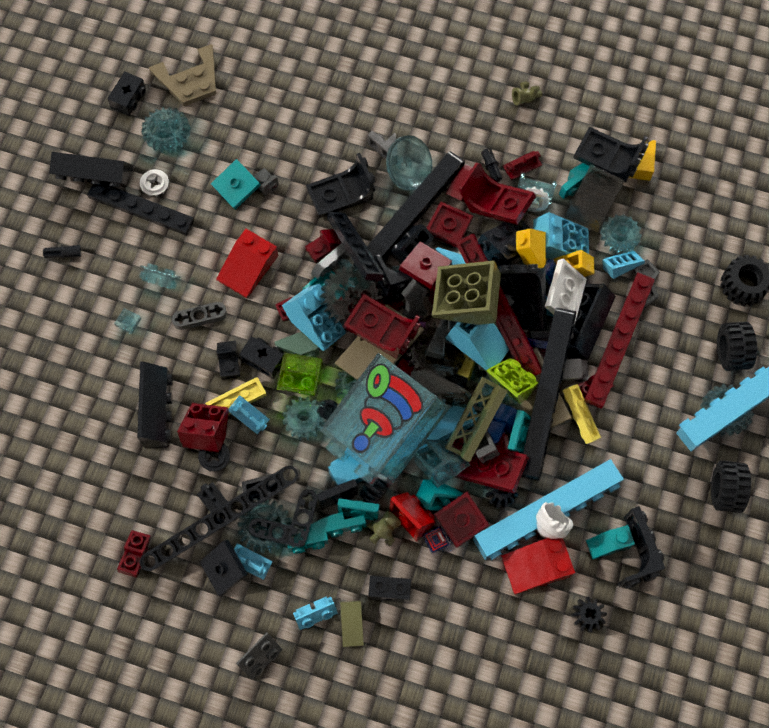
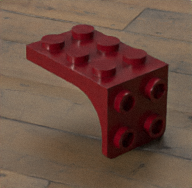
M475 163L459 187V191L470 212L517 225L536 198L535 193L532 191L503 185L494 181L485 173L480 163Z
M364 294L343 327L397 359L400 354L402 356L405 354L409 347L410 339L413 340L421 324L419 323L420 316L416 315L414 319L405 318Z

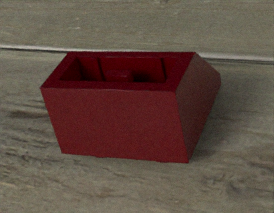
M192 403L177 431L182 447L219 452L226 438L228 407Z

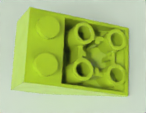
M509 358L487 370L490 379L508 390L507 394L519 404L526 401L539 384L536 377L532 373L526 372L515 359Z

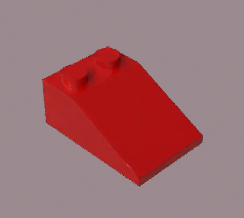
M245 229L235 242L216 280L243 297L248 298L277 259V246L252 231Z
M407 492L393 496L390 499V512L400 520L401 526L417 542L434 526L435 521L433 519L435 517L429 510H424L420 506L421 502L415 495L411 496Z
M546 538L501 555L514 595L570 578L575 574L563 538Z

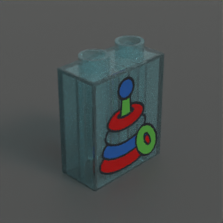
M378 353L321 427L320 431L331 439L325 448L335 457L345 462L349 456H352L359 462L353 471L360 478L372 486L378 478L392 485L451 407Z

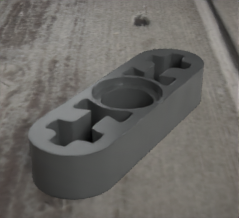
M341 243L313 268L311 274L318 280H322L349 256L344 245Z
M214 302L177 311L172 316V322L176 329L184 330L222 321L227 316V311L223 303ZM217 308L220 309V314H219V315L216 314V309H217ZM207 310L210 311L211 317L208 316ZM197 312H203L205 314L202 320H196L194 318ZM188 315L191 316L192 322L189 321ZM180 317L184 319L182 324L178 322Z

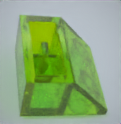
M284 352L276 389L315 396L323 369L322 359Z

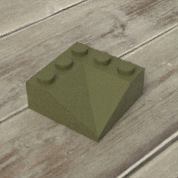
M495 261L439 266L432 317L475 325L496 323L501 273Z

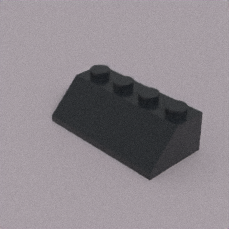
M51 152L49 174L55 175V179L66 180L67 177H71L75 182L84 183L86 179L91 180V184L102 185V182H108L109 186L120 187V184H127L134 165L119 160Z
M585 284L573 328L574 338L571 339L567 356L571 359L588 360L616 297L605 284Z
M140 362L137 438L144 448H168V441L172 440V432L169 430V423L172 422V411H169V404L173 403V395L170 392V386H173V374H170L167 367L148 362Z

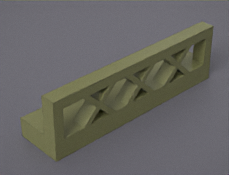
M482 377L445 448L470 462L508 390ZM485 383L494 387L490 395L483 397L481 390ZM482 402V411L473 414V405ZM472 419L474 425L472 430L464 432L462 427L464 422ZM463 437L464 445L461 450L452 446L455 439Z

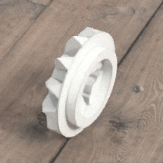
M149 170L140 179V187L143 193L148 194L149 197L151 195L157 197L161 193L164 194L165 190L168 189V176L161 170ZM155 181H157L159 185H155L152 188L151 182L154 183Z
M535 186L531 189L527 187L526 190L534 192L536 198H539L538 201L534 199L528 210L532 212L545 210L550 201L548 193L543 192L542 188L539 190Z

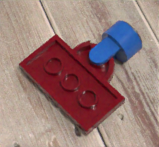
M501 403L487 429L500 453L499 456L482 464L476 452L471 461L468 462L462 459L460 455L449 450L440 470L441 473L515 494L529 459L526 454L508 449L510 440L506 433H512L517 409L511 405ZM457 438L452 446L461 450L464 440Z

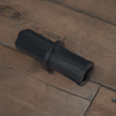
M491 148L484 149L481 155L486 164L485 169L489 171L494 181L499 182L502 180L498 168L499 162L496 161Z
M61 245V247L44 248L43 256L44 258L62 257V259L66 257H81V245Z

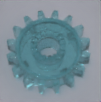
M615 214L614 218L608 217L607 222L604 221L603 228L600 231V234H602L600 239L605 241L604 247L609 245V251L616 249L617 254H619L620 250L623 253H627L628 249L633 251L634 247L638 246L642 236L639 233L641 227L637 226L638 222L634 221L631 216H625V214L622 216Z
M299 397V402L291 400L292 406L286 405L288 412H283V417H285L283 424L287 425L285 427L286 431H291L292 437L297 435L299 440L302 437H306L309 440L311 435L316 437V432L322 431L321 425L325 424V419L319 417V414L316 413L318 407L322 405L316 406L317 400L315 399L310 402L309 397L305 401L301 397ZM304 415L309 417L306 421H300L299 419Z

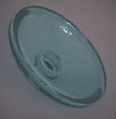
M407 135L397 138L387 152L386 166L388 174L399 188L407 191L416 190L432 171V157L426 144L415 136Z

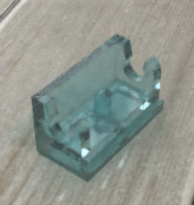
M522 173L518 188L524 190L527 187L531 189L534 186L539 190L542 188L543 192L548 193V198H550L549 204H551L557 182L553 181L552 185L525 178V173Z

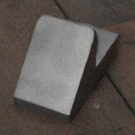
M372 130L368 134V145L394 166L396 164V133L385 141L382 135L376 134Z
M566 360L562 380L588 379L587 360Z

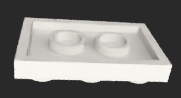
M565 259L557 261L545 308L553 315L556 307L576 311L577 318L587 279Z

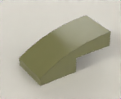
M361 601L340 602L343 647L364 646Z

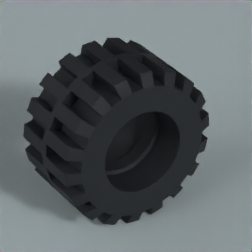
M744 255L743 258L739 256L731 261L720 280L722 281L720 284L721 288H724L722 292L724 295H728L727 299L729 301L732 299L736 305L741 303V306H746L747 304L753 306L754 303H759L769 292L768 263L764 264L763 259L760 258L758 260L756 259L757 256L754 255L752 257ZM739 275L750 277L755 286H747L742 283Z
M749 322L723 323L719 328L717 352L719 361L725 371L750 370L754 367L757 358V339L754 329Z
M720 460L714 469L711 481L712 504L717 511L743 513L748 505L751 494V473L746 463Z

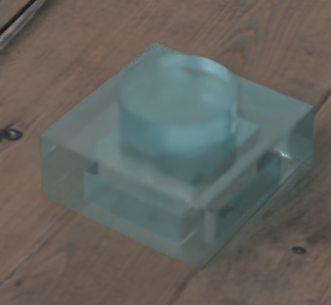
M123 308L114 325L132 334L139 324L141 317Z

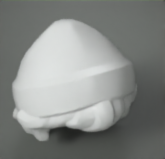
M545 502L536 514L538 532L545 538H565L573 528L572 520L564 515L559 505L554 506L553 502Z

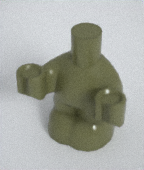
M527 81L520 83L522 89L517 87L512 89V100L517 106L524 102L530 103L536 98L542 97L540 87L536 85L529 89V82Z
M389 511L385 512L379 522L372 520L367 525L371 531H374V534L369 538L370 541L376 544L382 538L386 539L385 543L391 546L395 542L391 533L401 525L400 520Z

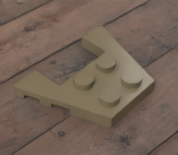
M212 44L197 49L203 62L201 65L169 76L164 63L161 62L149 67V71L183 106L216 95L214 49Z

